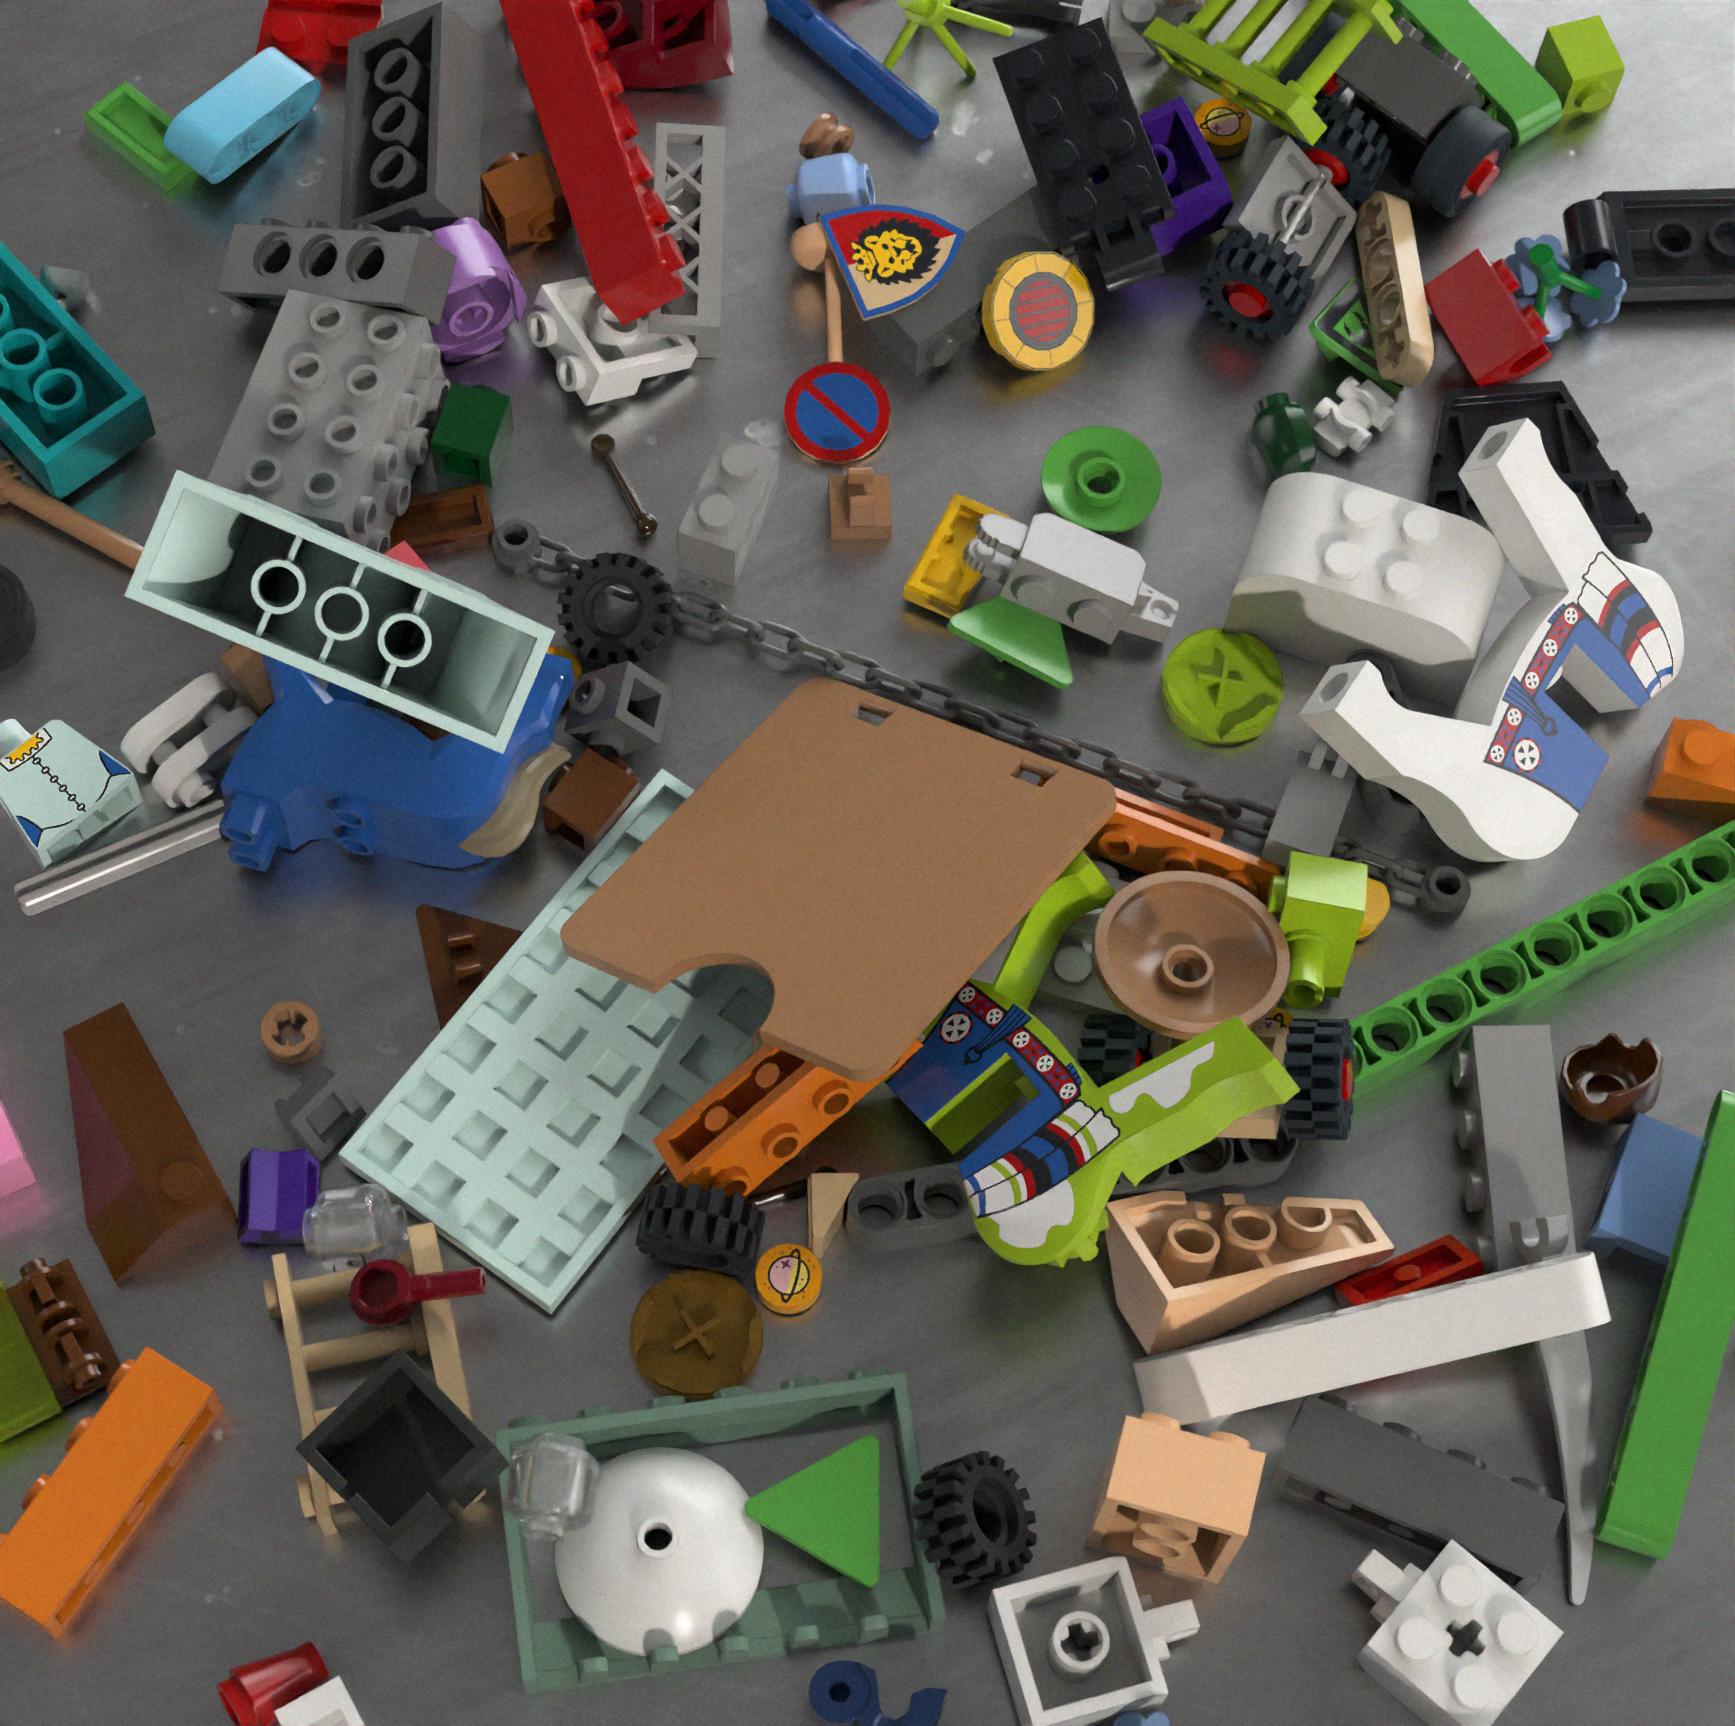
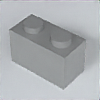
M721 432L677 531L679 569L732 587L736 586L778 490L779 451Z

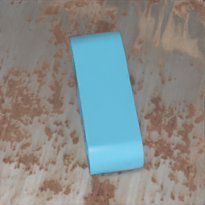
M268 47L182 110L171 122L165 133L164 148L210 183H219L301 121L316 104L321 92V82L275 47Z

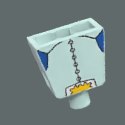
M8 719L0 723V805L42 870L73 858L143 802L135 776L130 769L63 721L58 719L51 720L32 735L16 719Z

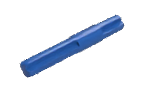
M765 0L767 12L917 139L924 140L937 129L940 123L939 113L933 106L807 0Z

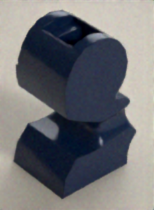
M835 1661L825 1664L816 1671L810 1681L808 1694L811 1715L818 1726H937L946 1703L947 1689L928 1687L912 1693L907 1713L894 1719L885 1716L880 1709L875 1670L859 1662Z

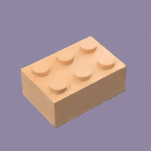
M1144 1412L1139 1415V1418L1126 1415L1103 1470L1085 1547L1116 1556H1126L1130 1560L1218 1584L1247 1538L1266 1453L1249 1449V1441L1231 1433L1216 1431L1210 1432L1208 1437L1180 1430L1181 1424L1177 1420L1162 1414Z

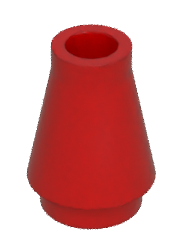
M307 1641L297 1648L229 1669L230 1677L218 1683L216 1689L234 1726H271L278 1720L274 1711L307 1694L316 1685L327 1680L329 1674L319 1652L312 1642Z

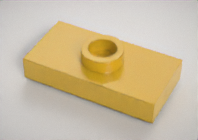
M955 492L903 588L902 598L949 619L963 612L982 578L980 572H975L973 569H969L967 564H964L965 559L962 558L964 555L963 551L970 540L978 537L975 534V527L982 515L995 512L997 515L1002 514L1004 518H1010V516Z

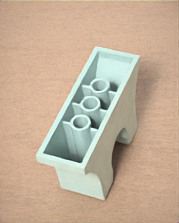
M176 470L127 587L125 597L494 751L504 753L555 630L490 600L480 592L426 569L415 568L325 530L304 517L250 494L244 495Z

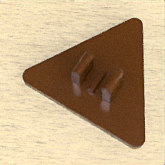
M422 904L416 909L415 913L440 1030L446 1026L524 932L428 904Z

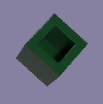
M452 382L430 442L435 474L474 484L484 483L486 487L493 488L514 429L511 396L501 394L497 390L485 385H474L471 387Z

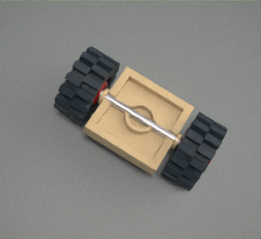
M1089 1014L1085 1018L1084 1029H1081L1080 1041L1082 1048H1078L1077 1060L1096 1086L1100 1088L1188 1040L1172 1038L1158 1033L1152 1059V1054H1149L1152 1043L1151 1036L1148 1034V1028L1137 1023L1128 1015ZM1292 1018L1289 1028L1254 1027L1250 1029L1274 1054L1300 1088V1091L1284 1104V1110L1287 1111L1285 1122L1289 1137L1291 1139L1318 1140L1347 1139L1348 1131L1351 1128L1350 1115H1353L1352 1093H1354L1355 1085L1353 1081L1355 1061L1352 1059L1354 1044L1353 1039H1351L1352 1029L1351 1025H1349V1020ZM1282 1104L1264 1107L1246 1114L1230 1124L1216 1137L1276 1139Z

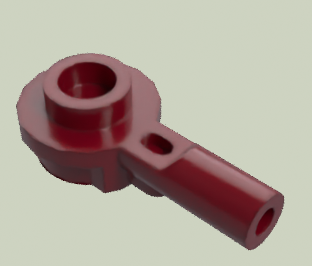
M379 1259L369 1262L358 1270L351 1282L349 1299L353 1311L363 1322L373 1327L387 1328L399 1324L408 1317L416 1302L486 1294V1273L483 1267L412 1275L405 1265L396 1260Z

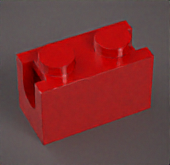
M1477 248L1424 285L1426 302L1474 380L1480 386L1514 384L1553 357L1543 341V338L1550 334V330L1532 304L1522 308L1513 293L1521 288V284L1503 258L1494 263L1492 261L1489 262L1483 252Z

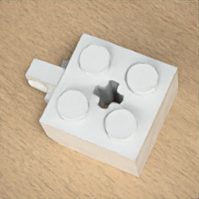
M1453 1539L1440 1552L1425 1572L1412 1563H1409L1402 1571L1373 1549L1350 1578L1376 1602L1370 1613L1382 1624L1355 1658L1369 1676L1428 1726H1491L1564 1633ZM1455 1636L1462 1639L1467 1645L1464 1650L1465 1653L1460 1657L1453 1655L1448 1649Z
M1126 1556L1109 1557L993 1589L986 1607L1021 1726H1093L1114 1720L1126 1711L1142 1712L1161 1706L1169 1694L1159 1661L1170 1657L1166 1643L1195 1635L1198 1629H1200L1192 1599L1155 1608L1151 1595L1138 1597ZM1069 1636H1074L1079 1646H1091L1092 1649L1085 1661H1078L1075 1654H1065L1063 1651Z

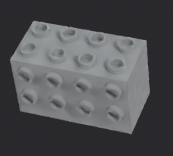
M288 289L207 482L240 494H250L304 517L325 530L378 553L384 554L389 551L391 528L396 516H402L407 510L411 496V478L417 464L423 465L428 457L431 446L430 431L437 414H441L451 387L450 381L445 379L440 363V347L434 343L427 318Z

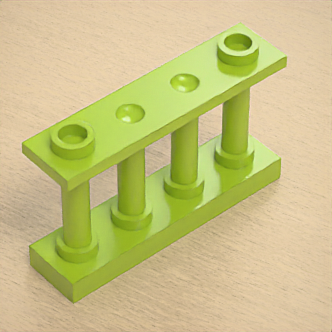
M1208 0L1189 24L1182 22L1178 28L1156 17L1142 34L1171 69L1311 146L1315 144L1327 129V126L1313 110V107L1317 104L1314 97L1368 31L1395 45L1403 37V34L1389 16L1393 12V8L1387 0H1308L1309 3L1261 61L1253 60L1249 66L1244 64L1241 57L1288 0H1258L1224 43L1217 41L1214 46L1209 45L1206 38L1237 0ZM1331 12L1347 20L1296 82L1290 80L1286 85L1280 83L1277 78Z

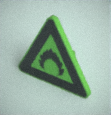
M1353 277L1308 325L1309 331L1318 340L1316 344L1329 362L1341 356L1396 395L1404 390V386L1385 380L1379 374L1365 289L1361 281Z

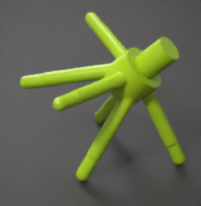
M896 0V4L903 9L908 21L889 51L883 65L892 71L918 26L921 25L925 28H931L966 75L973 78L977 74L976 68L944 27L943 23L950 19L1006 37L1011 36L1014 30L1008 24L951 7L950 1L952 0Z

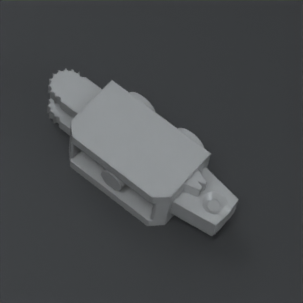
M995 512L982 515L975 527V534L978 537L970 540L963 551L964 555L962 558L965 559L964 564H967L969 569L971 568L975 572L978 571L982 576L1003 584L999 596L1108 644L1113 643L1120 630L1163 643L1175 622L1179 603L1142 581L1146 563L1138 551L1049 512L1034 515L1028 526L1009 517L1004 518L1002 514L997 515Z

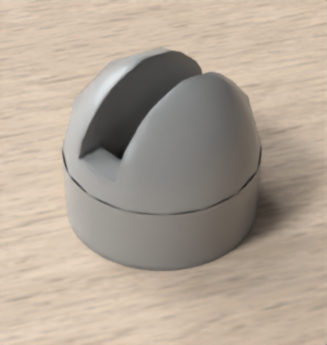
M42 265L39 282L56 301L58 300V294L66 295V311H70L79 307L85 300L90 273Z

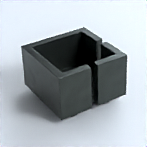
M401 1348L295 1447L300 1455L405 1565L413 1560L453 1521L444 1510L455 1500L464 1510L510 1465L489 1438Z

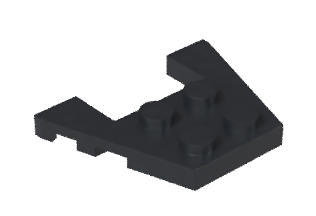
M1562 380L1445 390L1440 406L1424 505L1470 520L1466 501H1473L1459 477V471L1488 427L1528 417L1540 430L1544 450L1556 474L1574 493H1582L1586 513L1604 545L1613 546L1648 542L1653 532L1651 522L1644 512L1638 514L1626 495L1629 488L1618 470H1611L1597 448L1600 440Z

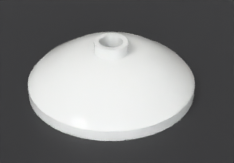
M670 1447L643 1448L630 1451L607 1461L595 1469L576 1488L568 1500L558 1524L554 1550L555 1567L562 1594L569 1608L578 1621L596 1638L611 1647L633 1655L650 1657L649 1651L667 1646L677 1647L678 1655L712 1643L725 1634L743 1615L751 1603L761 1577L764 1551L761 1525L747 1517L744 1511L746 1501L750 1497L741 1484L723 1467L702 1455L687 1450ZM656 1529L667 1531L672 1537L670 1545L663 1550L649 1548L645 1543V1538L651 1531Z

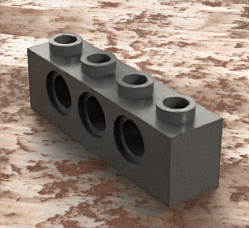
M263 218L260 225L234 224L216 291L254 313L278 314L288 289L426 317L429 326H439L457 257L436 244V236L433 233L415 226L404 225L400 227L399 232H386L370 224L354 223L352 230H346L315 220L307 221L306 227H294L281 220Z

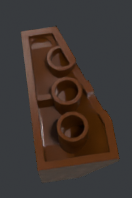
M121 1002L63 1031L86 1226L118 1286L238 1224V1218L230 1198L124 1003Z

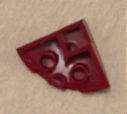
M593 0L595 9L588 12L590 19H595L607 39L610 50L603 53L605 61L609 60L615 68L624 90L662 89L697 84L734 75L728 0Z

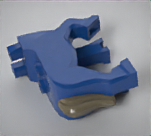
M549 653L545 654L506 749L502 754L454 733L432 742L414 726L380 709L374 708L375 700L329 682L325 690L315 680L314 675L263 654V663L274 696V703L250 728L223 777L220 785L226 809L219 826L222 834L232 840L228 850L230 861L263 872H267L277 846L295 850L309 840L317 839L336 840L344 849L359 855L368 856L372 855L375 851L424 865L457 869L481 863L486 858L503 857L517 850L529 836L539 805L541 787L555 768L571 758L572 753H568L565 747L553 743L552 740L562 708L575 683L572 661Z

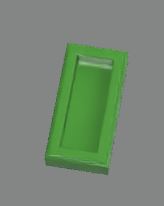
M123 81L83 114L86 128L164 191L168 192L193 171L192 168L164 148L165 133L174 119L127 81Z

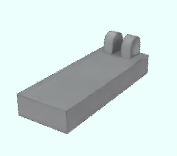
M1317 739L1312 754L1300 750L1260 858L1287 868L1291 851L1330 857L1359 773L1355 769L1349 768V763L1340 755H1338L1336 763L1324 759L1329 746L1326 741Z

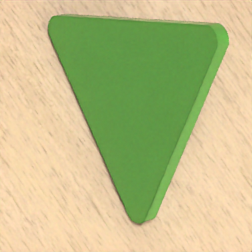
M997 596L952 616L947 624V628L951 633L990 652L999 662L1005 660L1062 690L1068 689L1073 681L1061 625L1056 620L1006 598Z
M866 1435L751 1497L746 1501L744 1507L747 1517L866 1588L874 1587L880 1579L879 1440L873 1435Z

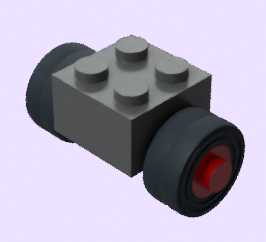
M1331 12L1277 78L1280 83L1286 85L1290 80L1296 82L1347 20ZM1396 15L1393 22L1403 34L1402 39L1397 45L1368 31L1314 98L1317 102L1319 99H1328L1331 105L1348 87L1356 96L1427 147L1413 173L1410 188L1416 196L1429 203L1442 215L1454 217L1491 186L1509 150L1512 134L1505 126L1493 120L1487 113L1481 110L1485 102L1474 89L1479 80L1468 72L1470 68L1444 48L1440 50L1437 56L1432 54L1434 47L1423 39L1424 34L1408 21Z

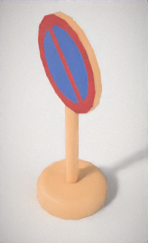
M815 222L802 226L793 232L790 239V251L794 261L801 267L810 271L825 273L828 363L814 366L796 379L787 393L783 415L788 435L801 452L818 462L841 465L859 461L878 448L888 432L891 408L886 390L873 374L858 365L843 363L841 270L820 223Z

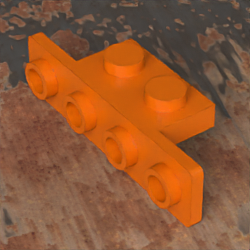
M1040 777L1037 786L1042 787L1049 779ZM1115 788L1117 800L1115 813L1082 849L1147 875L1166 871H1195L1211 874L1244 888L1265 906H1267L1273 874L1280 876L1281 867L1275 863L1220 843L1225 829Z

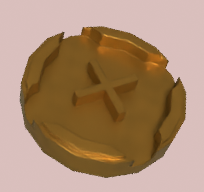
M684 1269L668 1275L669 1279L659 1282L655 1287L653 1285L641 1296L630 1320V1352L639 1375L659 1395L682 1396L685 1398L686 1403L712 1400L714 1392L728 1387L743 1386L753 1377L763 1354V1319L753 1299L747 1295V1291L735 1279L710 1269Z

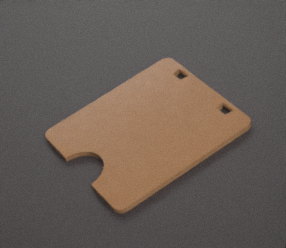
M827 677L812 678L801 683L566 920L561 927L560 937L564 950L570 957L653 994H656L675 978L702 967L737 965L754 970L769 981L775 994L772 1009L763 1025L759 1028L762 1042L851 1081H873L882 1077L891 1069L1115 813L1117 808L1115 788L1109 781L837 680ZM863 711L883 717L885 720L880 726H876L858 718ZM1025 770L1049 780L1042 787H1039L1019 778Z

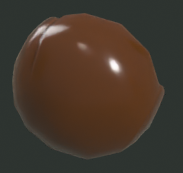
M1609 1033L1595 1045L1579 1046L1564 1057L1559 1079V1089L1563 1098L1579 1115L1590 1121L1609 1125L1630 1124L1638 1112L1645 1114L1653 1108L1662 1082L1664 1058L1655 1043L1648 1037L1643 1038L1639 1045L1632 1046L1624 1043L1616 1033Z

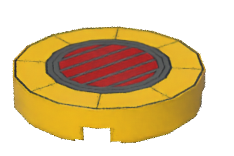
M1023 252L1004 261L995 271H999V273L994 277L992 284L987 285L982 298V324L991 347L998 355H1003L1009 362L1013 363L1011 365L1021 370H1054L1072 362L1086 346L1094 325L1095 300L1085 275L1073 261L1055 252Z

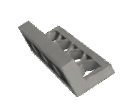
M656 122L653 189L663 201L670 218L667 224L671 228L665 233L671 234L675 241L682 237L697 251V257L681 270L678 269L686 294L696 305L695 315L661 314V307L649 312L648 333L695 335L694 346L698 351L696 358L717 359L721 325L726 127ZM667 143L701 145V156L687 168L683 169L667 155ZM666 172L672 177L667 183ZM698 175H700L699 183L694 180ZM682 187L699 202V207L683 219L665 204V200ZM697 224H698V234L692 229V228L695 227ZM695 275H696V284L691 280V278H692L693 276H695Z

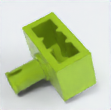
M1291 851L1285 875L1273 874L1266 907L1268 908L1267 912L1274 914L1288 943L1290 971L1282 998L1291 1007L1298 1009L1314 1008L1321 1004L1323 996L1339 999L1365 913L1368 864Z

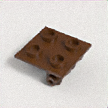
M44 1258L31 1260L19 1269L22 1276L20 1282L0 1292V1439L109 1384L113 1375L121 1366L69 1258L53 1266H48Z

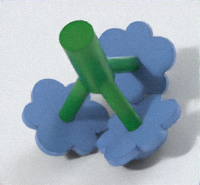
M1550 234L1541 235L1535 241L1529 237L1519 238L1514 246L1515 253L1508 255L1504 259L1521 284V288L1516 290L1515 293L1520 297L1517 300L1522 308L1532 304L1550 330V334L1543 338L1545 342L1559 340L1563 330L1571 325V317L1562 312V304L1552 299L1560 292L1561 285L1575 291L1570 300V308L1573 313L1580 315V322L1586 327H1593L1598 321L1602 323L1611 322L1619 312L1620 302L1626 291L1627 283L1619 277L1620 268L1613 261L1607 260L1602 262L1596 271L1593 269L1586 270L1582 274L1581 279L1567 274L1570 270V262L1566 257L1560 256L1562 252L1561 242L1557 237ZM1533 294L1536 295L1535 300L1530 298Z

